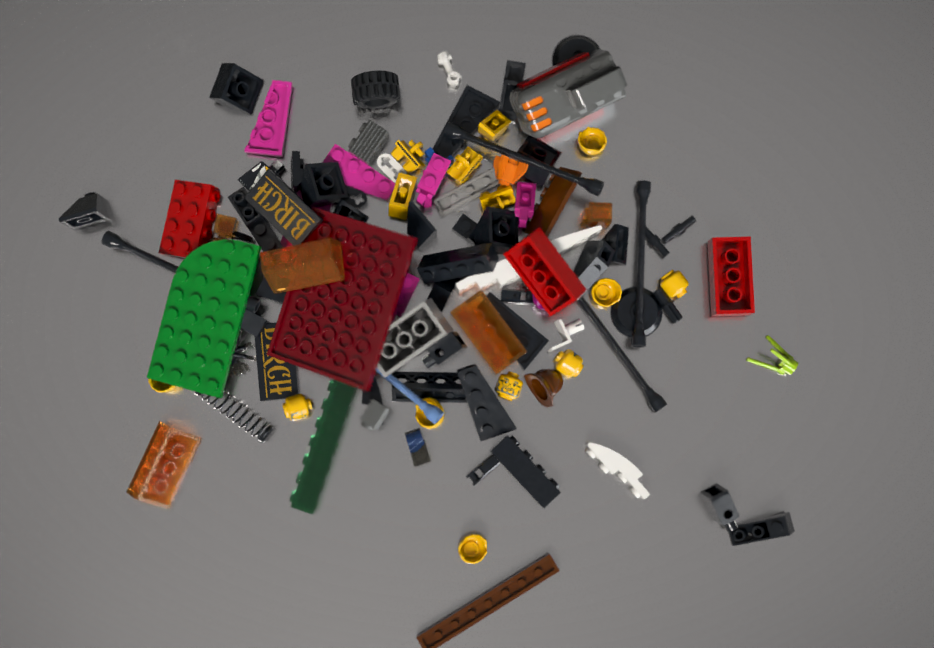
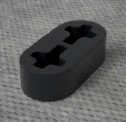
M346 186L349 197L344 199V201L356 209L366 207L368 203L366 194ZM361 195L364 202L356 204V200L352 199V197L358 198Z

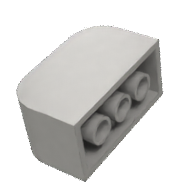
M432 298L423 301L390 325L377 366L384 378L453 331V328Z

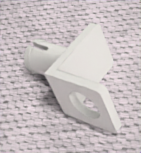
M561 318L554 322L563 343L547 350L548 353L572 342L570 335L584 330V325H579L582 323L579 318L564 325Z

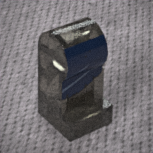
M420 428L405 432L414 467L431 462Z

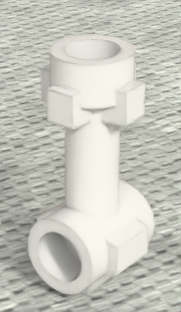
M447 51L440 53L437 56V61L439 65L443 64L448 74V85L452 87L459 86L461 75L454 71L450 63L452 60L451 55Z

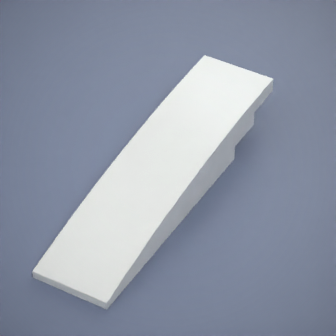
M599 225L551 240V243L560 255H563L596 237L603 228ZM504 259L497 262L493 272L469 276L457 282L455 289L459 295L475 286L479 292L494 284L500 290L520 279V276L508 260Z

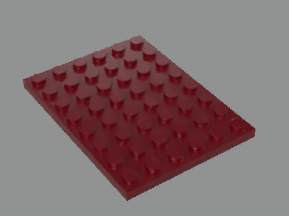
M313 207V210L323 221L299 250L267 355L362 390L370 391L418 239Z

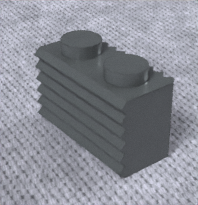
M372 120L361 125L359 136L357 139L353 138L348 145L350 148L348 150L349 153L368 166L389 138V132Z
M371 400L369 406L366 407L367 410H364L362 417H360L362 421L360 425L369 431L373 429L378 430L390 412V409L379 402Z

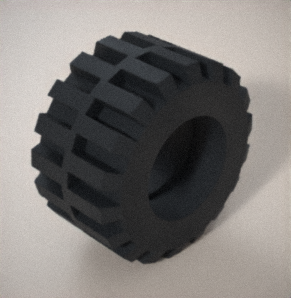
M381 70L360 73L351 79L352 98L355 106L374 109L388 107L400 101L398 75L393 72Z

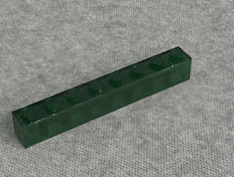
M335 379L329 382L327 391H330L328 399L324 398L321 406V409H323L322 416H318L315 423V428H317L316 434L311 436L308 444L311 447L309 454L306 453L302 464L305 465L303 472L298 473L296 479L297 489L292 491L289 502H292V508L312 515L316 512L357 391V387Z

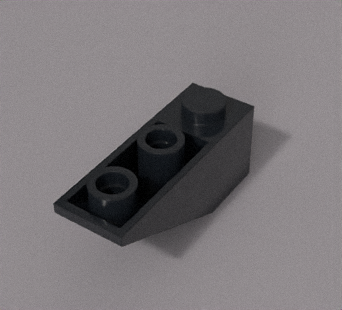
M604 240L587 241L574 269L575 275L587 290L608 268L615 253V250Z
M790 512L737 524L738 527L729 533L733 546L789 536L795 530Z

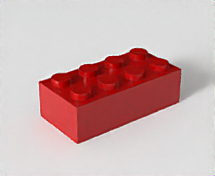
M751 236L711 238L707 241L711 317L748 316L754 314Z

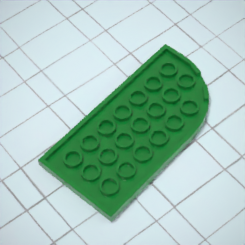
M217 240L198 247L182 261L171 283L147 378L222 398L261 246L237 240Z

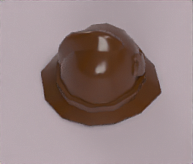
M541 369L536 373L524 375L528 387L537 400L548 408L554 406L553 397H555L563 385V378L560 372L554 369Z

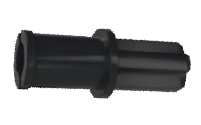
M662 287L652 293L662 306L661 310L664 309L673 323L682 319V315L673 303L674 300L668 297Z

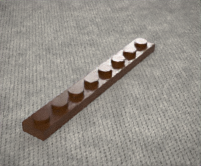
M547 554L422 632L416 638L422 648H438L560 570L551 555Z

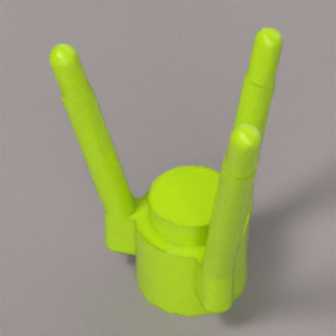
M769 335L766 338L783 354L781 355L773 348L770 349L780 359L777 364L780 367L747 358L749 362L777 371L782 375L785 372L791 375L798 366V362L793 359L794 357L789 355Z

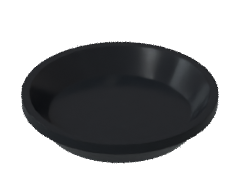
M568 36L555 47L552 55V65L559 64L582 52L590 53L596 49H601L595 41L586 36Z
M636 287L624 289L619 302L611 305L610 310L611 320L615 328L621 334L630 338L636 323ZM643 288L642 323L645 335L649 336L659 327L663 313L661 310L662 306L652 294L653 292Z

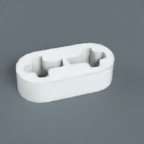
M384 153L378 157L377 165L379 169L394 183H396L394 170L398 174L401 172L407 174L406 170L390 154ZM389 159V164L391 168H389L387 165L382 166V160Z

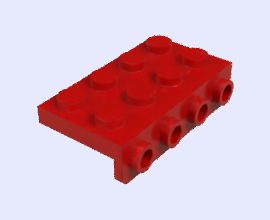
M182 180L174 181L159 248L160 254L186 258L198 247L209 243V239L212 236L213 221L216 218L217 203L220 200L219 188L211 184Z

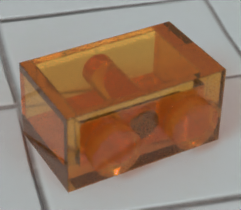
M589 202L581 213V223H584V228L601 225L603 229H607L612 223V203Z

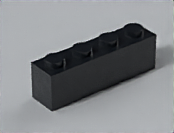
M491 242L423 255L417 270L423 283L427 284L493 272L499 257Z
M506 435L490 452L529 494L545 508L561 493L558 490L560 485L553 478L549 480L545 476L546 470L540 464L536 466L531 461L533 459L532 455L527 450L523 452L518 447L520 443L513 435L511 437Z

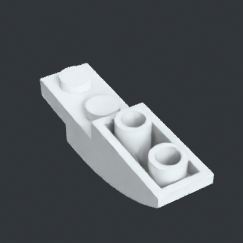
M591 442L585 444L588 448L586 452L593 459L596 457L599 460V467L605 474L609 472L613 475L618 471L617 476L624 484L626 482L629 483L632 487L630 491L637 499L639 497L646 499L650 495L638 481V478L643 473L628 459L602 445Z

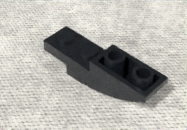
M242 187L229 195L228 199L258 245L262 247L261 249L268 260H270L285 249L266 219L245 199L248 192Z

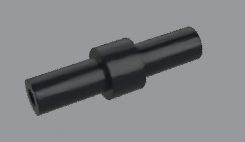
M690 216L681 224L675 225L672 231L662 237L663 242L667 244L676 236H681L685 233L686 229L696 222L695 217Z
M646 226L645 237L648 239V243L655 247L663 257H666L670 252L660 242L661 239L656 234L654 235Z

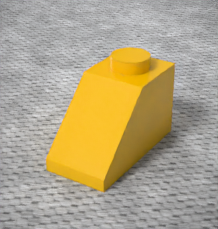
M496 110L479 123L478 133L485 140L495 143L501 138L511 121Z
M403 173L398 174L389 202L388 216L407 220L408 203L413 200L417 177Z

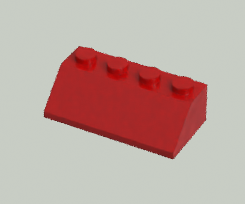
M540 227L503 254L549 316L575 302L587 290Z

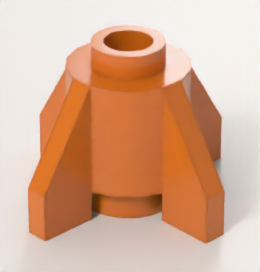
M502 154L501 157L496 155L493 162L495 176L499 180L498 184L506 187L510 184L514 185L526 173L529 166Z

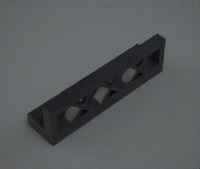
M393 372V376L396 379H406L407 381L403 385L407 386L409 390L413 391L421 399L430 397L439 402L468 403L462 384L455 382L457 379H460L457 372ZM425 379L426 382L418 383L417 380ZM444 379L446 382L437 383L436 380ZM392 385V402H413Z

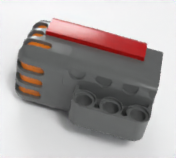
M596 49L590 53L582 52L518 83L517 88L511 91L509 100L522 131L532 137L542 138L625 98L626 92L624 88L627 86L621 67L615 65L609 51Z

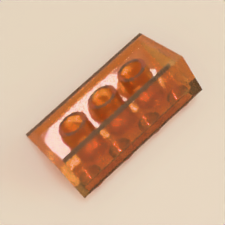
M332 238L260 253L262 273L274 294L345 280L341 242Z
M482 290L450 312L451 317L495 376L527 353L524 346Z
M159 421L126 493L138 501L169 510L202 438Z

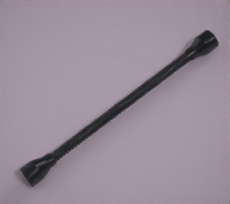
M448 122L444 129V136L448 138L470 141L535 168L537 167L550 174H555V176L571 180L573 183H578L579 186L583 187L590 194L598 197L604 187V182L601 180L577 177V175L575 176L572 173L570 174L541 161H536V159L534 160L523 154H518L516 151L469 134V132L463 130L455 123Z
M644 180L636 182V194L639 204L637 301L635 311L636 323L634 324L630 346L635 348L646 347L642 310L644 300L646 205L651 193V182Z
M109 230L102 237L101 243L109 248L126 250L173 273H176L178 266L128 244L119 235ZM249 295L245 310L255 314L261 300Z
M582 296L577 300L578 303H580L597 329H599L609 345L612 346V349L617 352V356L621 358L620 360L624 362L623 364L627 366L626 368L630 370L629 372L633 374L632 376L643 388L642 390H644L652 410L657 412L667 405L666 401L647 385L648 383L644 381L645 379H643L620 345H618L617 341H615L614 337H612L611 333Z

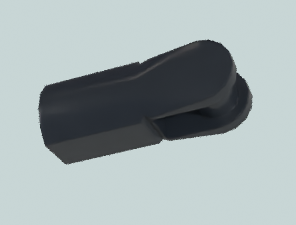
M502 288L501 301L534 305L531 291ZM521 294H526V300H520Z
M491 454L466 477L472 480V485L474 486L498 467L500 462ZM478 469L483 472L480 478L475 473Z

